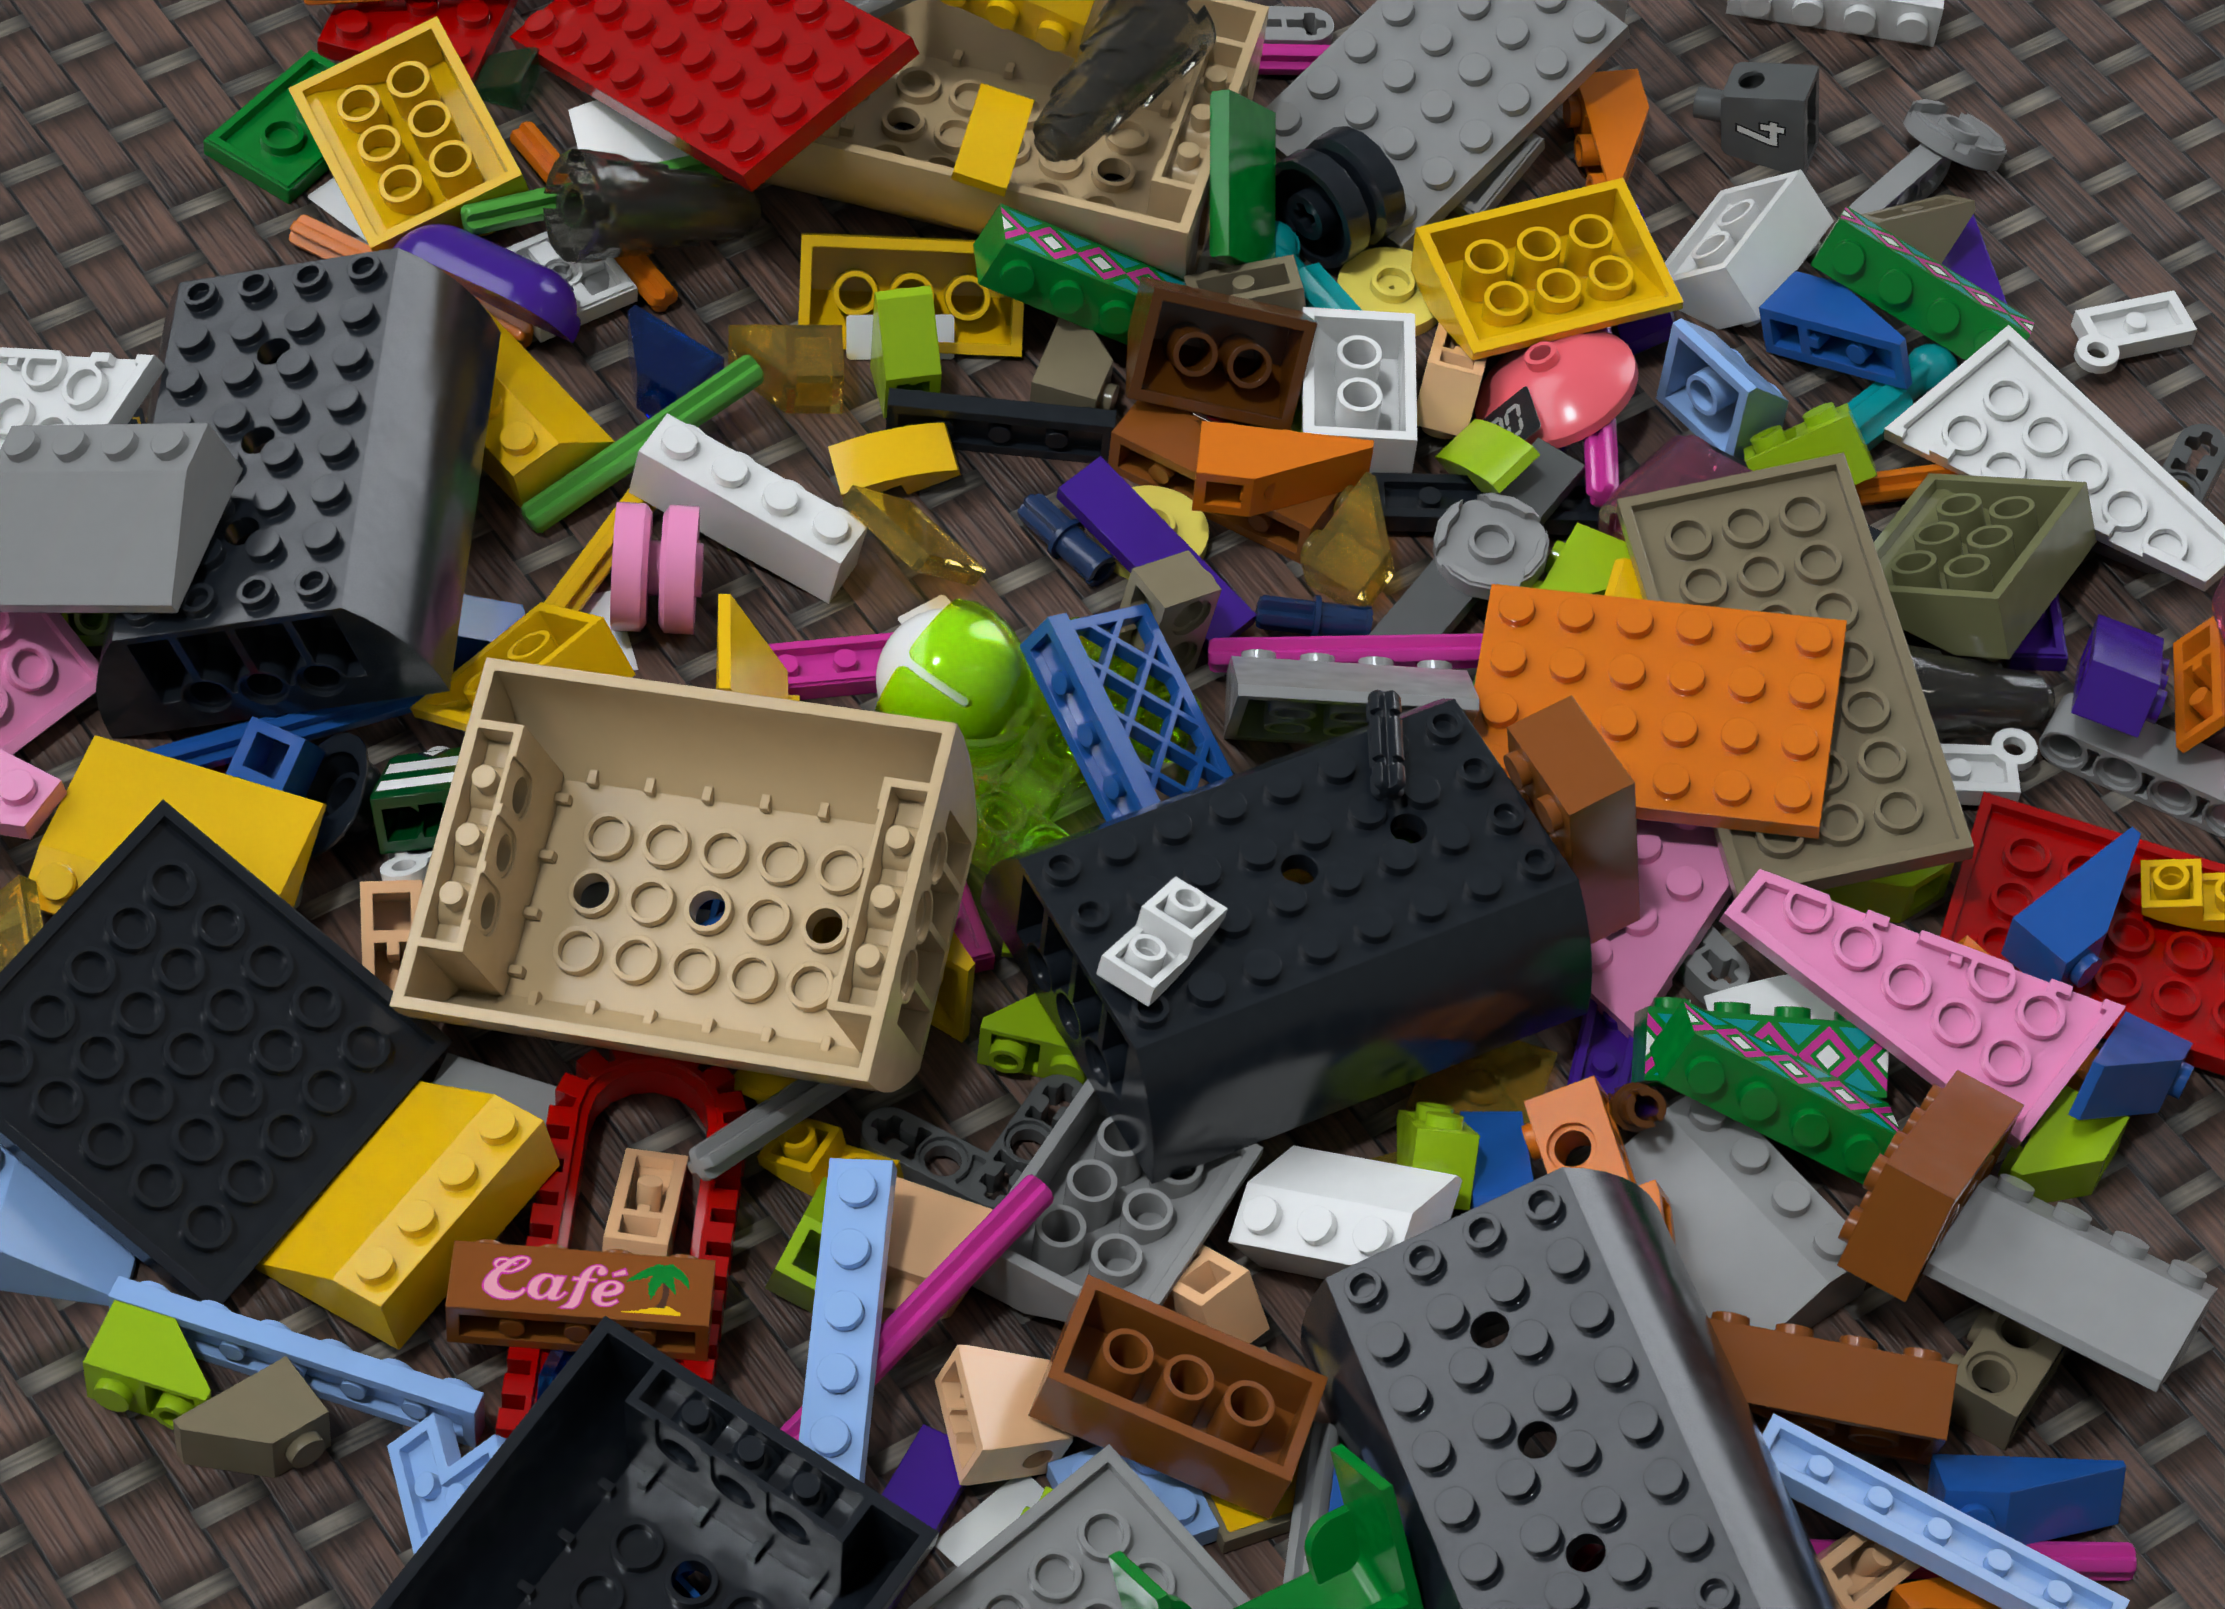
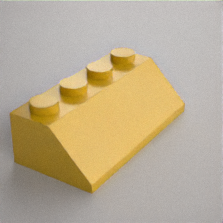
M801 232L797 347L846 349L847 316L873 315L875 292L930 285L933 293L935 314H951L954 316V343L938 342L939 353L1022 357L1024 303L978 284L973 248L976 240Z
M485 308L500 330L501 335L482 468L521 508L525 502L615 441Z

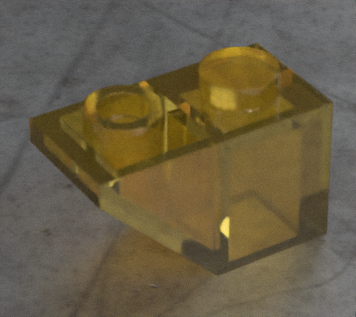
M728 325L727 366L743 355L752 356L764 373V381L753 389L755 392L786 414H842L844 393L842 325Z
M1366 471L1356 486L1348 485L1342 491L1335 503L1333 517L1323 530L1316 529L1311 533L1304 543L1300 554V562L1306 584L1339 604L1371 606L1395 574L1376 476Z

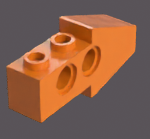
M1595 1076L1524 1101L1530 1123L1521 1126L1522 1133L1533 1160L1542 1158L1547 1174L1562 1167H1570L1565 1166L1568 1154L1576 1147L1587 1145L1591 1146V1153L1584 1163L1571 1168L1604 1171L1637 1184L1618 1125L1609 1113L1610 1101L1608 1095ZM1656 1179L1638 1185L1650 1195L1658 1206L1675 1244L1673 1213L1668 1196Z

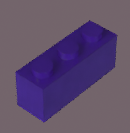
M2098 614L2077 665L2071 713L2138 738L2145 721L2152 724L2156 723L2168 691L2165 690L2169 675H2166L2170 660L2163 657L2164 638Z

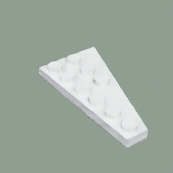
M2009 325L1884 428L1885 440L1959 475L2087 482L2097 541L2204 592L2225 575V525Z
M0 347V449L11 426L128 424L166 366L155 355L137 354L136 359H116L111 353L92 352L90 357L65 356L60 350Z

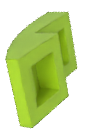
M1474 419L1435 458L1449 474L1467 475L1481 492L1500 494L1540 454L1534 446L1514 433L1491 422Z

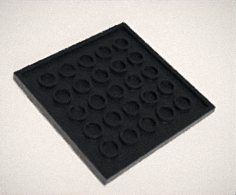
M162 799L0 972V1144L184 1297L199 1302L202 1300H212L224 1305L412 1087L421 1080L442 1056L453 1040L429 1020L407 1017L391 1008L389 1005L393 995L392 989Z

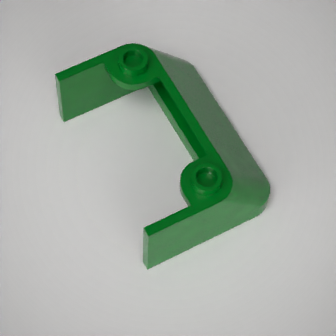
M1339 1444L1331 1448L1330 1452L1344 1505L1321 1516L1308 1531L1304 1550L1309 1572L1233 1609H1424L1393 1485L1344 1445ZM1120 1550L1108 1556L1123 1609H1192L1178 1596L1165 1592Z

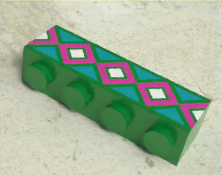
M1002 203L999 204L973 244L979 285L1126 345L1128 328L1141 276L1185 285L1182 278Z
M1848 206L1842 211L1810 264L1964 360L1971 357L2008 325L2027 341L2035 323L2029 317Z
M1656 997L1653 1000V1007L1647 1006L1635 1012L1631 1083L1640 1082L1649 1087L1670 1088L1661 1083L1649 1048L1681 1001L1684 999L1691 1003L1690 999ZM1714 1002V1010L1707 1011L1881 1100L1887 1098L1889 1051L1837 1011L1834 1012V1020L1811 1019L1810 1008L1795 1006L1774 1007V1016L1751 1014V1004L1742 1002Z
M1684 999L1649 1048L1662 1084L1861 1184L1864 1183L1879 1154L1884 1155L1892 1138L1900 1130L1889 1103Z

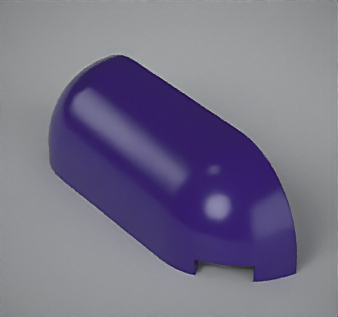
M430 224L416 228L403 236L393 247L403 249L441 269L460 283L473 296L574 343L581 324V319L577 316L574 289L556 271L464 229L447 224Z

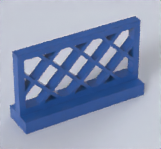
M1147 603L1072 620L1069 619L1067 613L1049 616L1019 646L1105 821L1161 802L1155 789L1172 798L1196 789L1200 778L1213 783L1233 775ZM1135 624L1145 644L1143 652L1118 638L1123 626ZM1078 636H1083L1102 647L1098 662L1088 657ZM1113 654L1138 668L1134 683L1108 669ZM1148 675L1165 684L1171 696L1169 703L1144 689ZM1103 685L1128 699L1124 714L1114 709ZM1138 706L1163 719L1159 734L1134 720ZM1174 726L1191 736L1196 746L1195 755L1170 741ZM1129 737L1154 751L1149 766L1140 761ZM1164 758L1189 771L1185 786L1160 773Z

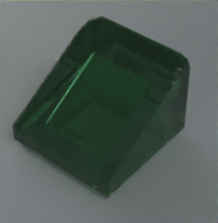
M529 47L488 55L474 82V86L481 99L521 111L540 75V63L537 54L539 48Z

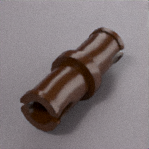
M1640 1082L1626 1083L1614 1088L1615 1092L1613 1094L1610 1092L1607 1094L1610 1101L1609 1113L1612 1119L1621 1129L1626 1131H1644L1656 1126L1654 1124L1656 1120L1661 1122L1665 1117L1666 1102L1663 1096L1648 1085Z

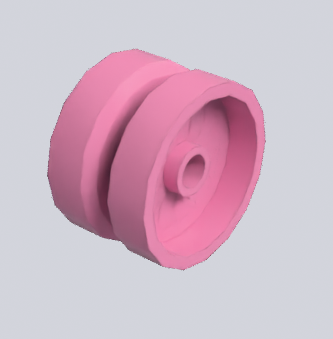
M617 502L611 571V630L641 632L648 620L649 597L659 596L658 624L663 633L693 635L696 599L702 596L704 544L699 543L700 506L670 505L663 515L662 537L660 541L652 540L653 514L647 503Z

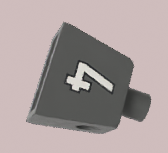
M1739 62L1734 65L1724 90L1704 86L1698 87L1693 103V117L1721 122V149L1726 155L1784 173L1801 169L1805 175L1819 143V66Z

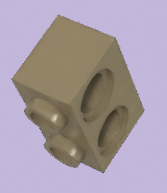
M1187 550L1133 568L1119 609L1148 604L1184 675L1195 670L1222 589L1216 583L1212 574L1206 571L1192 553ZM1135 624L1123 626L1118 638L1143 652L1145 644ZM1113 654L1112 659L1129 680L1134 683L1138 668ZM1148 675L1144 688L1158 684L1161 681Z
M1984 1307L1968 1333L1966 1340L1973 1344L1964 1356L1955 1351L1947 1362L1958 1365L1950 1421L2005 1451L2061 1365L2068 1347L1997 1311L1993 1312ZM2009 1343L2016 1344V1345L2020 1346L2021 1348L2014 1347V1346L2010 1345ZM1979 1387L1987 1388L1991 1390L1993 1393L1986 1392L1980 1389Z

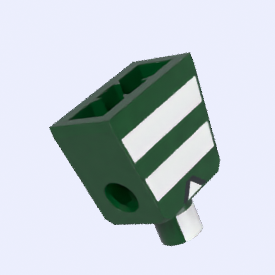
M436 746L427 752L397 755L389 760L370 796L380 854L434 847L461 747L450 749L445 746Z

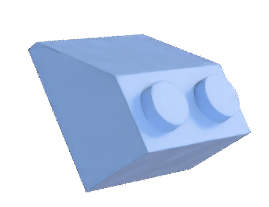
M1682 318L1673 322L1656 399L1706 445L1710 444L1740 460H1744L1743 448L1752 445L1751 437L1773 426L1781 425L1783 427L1789 401L1774 384L1768 383L1745 362L1738 351L1731 349L1714 332Z

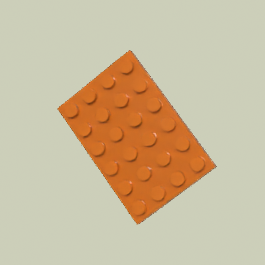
M1491 584L1474 684L1480 700L1479 712L1473 722V726L1510 778L1503 760L1504 755L1509 753L1507 727L1572 695L1635 782L1636 819L1819 839L1846 640L1847 620Z

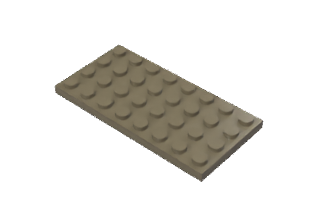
M1844 452L1617 499L1616 512L1643 599L1847 620L1846 640L1819 839L1712 827L1734 900L1759 869L1820 891L1972 859L1974 844Z

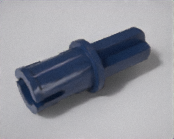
M1030 494L1024 499L1023 504L1017 511L1018 517L1048 545L1047 551L1050 556L1055 559L1061 557L1091 587L1099 586L1110 577L1116 567L1115 557L1108 554L1085 533V527L1078 519H1069L1043 494Z
M1263 595L1260 596L1255 611L1257 614L1255 623L1259 629L1307 634L1309 636L1369 635L1373 621L1372 606L1323 602L1321 595H1315L1313 601Z

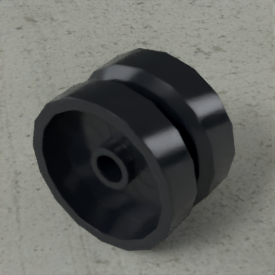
M1349 126L1333 127L1314 139L1305 149L1295 151L1275 165V220L1291 227L1300 241V254L1313 264L1320 263L1325 269L1339 268L1358 256L1368 245H1375L1403 224L1406 201L1404 189L1396 169L1381 147L1361 131Z

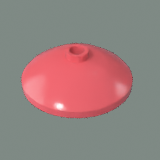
M1601 330L1577 334L1550 342L1543 341L1530 347L1510 351L1491 368L1480 385L1474 406L1476 419L1483 420L1526 386L1529 389L1541 427L1525 441L1532 445L1537 438H1540L1557 449L1596 433L1609 424L1625 408L1637 386L1638 365L1630 347L1622 339Z

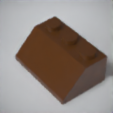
M1141 276L1128 328L1125 396L1130 399L1198 412L1261 427L1291 430L1317 322L1300 310Z

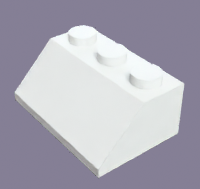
M1801 169L1724 189L1717 194L1665 261V265L1684 301L1683 309L1679 311L1718 330L1740 324L1744 327H1751L1761 322L1759 307L1794 271H1797L1807 257L1819 249L1821 246L1820 239L1834 222Z
M1303 307L1302 311L1317 322V327L1302 382V432L1374 440L1368 483H1370L1372 472L1412 473L1417 446L1415 314Z
M1293 1145L1247 1182L1228 1242L1260 1267L1325 1279L1332 1274L1450 1220L1462 1179L1458 1175Z

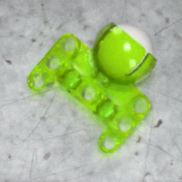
M955 599L945 608L929 610L908 619L887 640L877 664L876 689L879 700L874 712L958 724L969 752L975 786L977 839L971 863L988 874L992 866L1000 860L1068 836L1063 829L1050 821V819L1083 784L1085 778L1020 649L1022 642L1014 629L988 607L976 601ZM1073 617V618H1069V619L1072 620V619H1077V618H1080V617ZM1078 636L1088 657L1098 662L1102 647L1083 636ZM1114 654L1108 668L1134 683L1138 668ZM1148 675L1144 689L1169 703L1171 696L1165 684ZM1103 685L1114 709L1124 714L1128 699ZM1194 695V697H1195V699H1196V701H1197V703H1198V705H1199V707H1200V709H1201V711H1202V705H1201L1199 699ZM1138 706L1134 720L1159 734L1163 719ZM1174 726L1170 741L1186 749L1191 736ZM1129 737L1135 749L1152 759L1153 750ZM1164 758L1163 762H1171V760ZM1011 764L1012 766H1011V767L1003 774V776L1001 777L1000 775H1001V774L1007 769V767Z

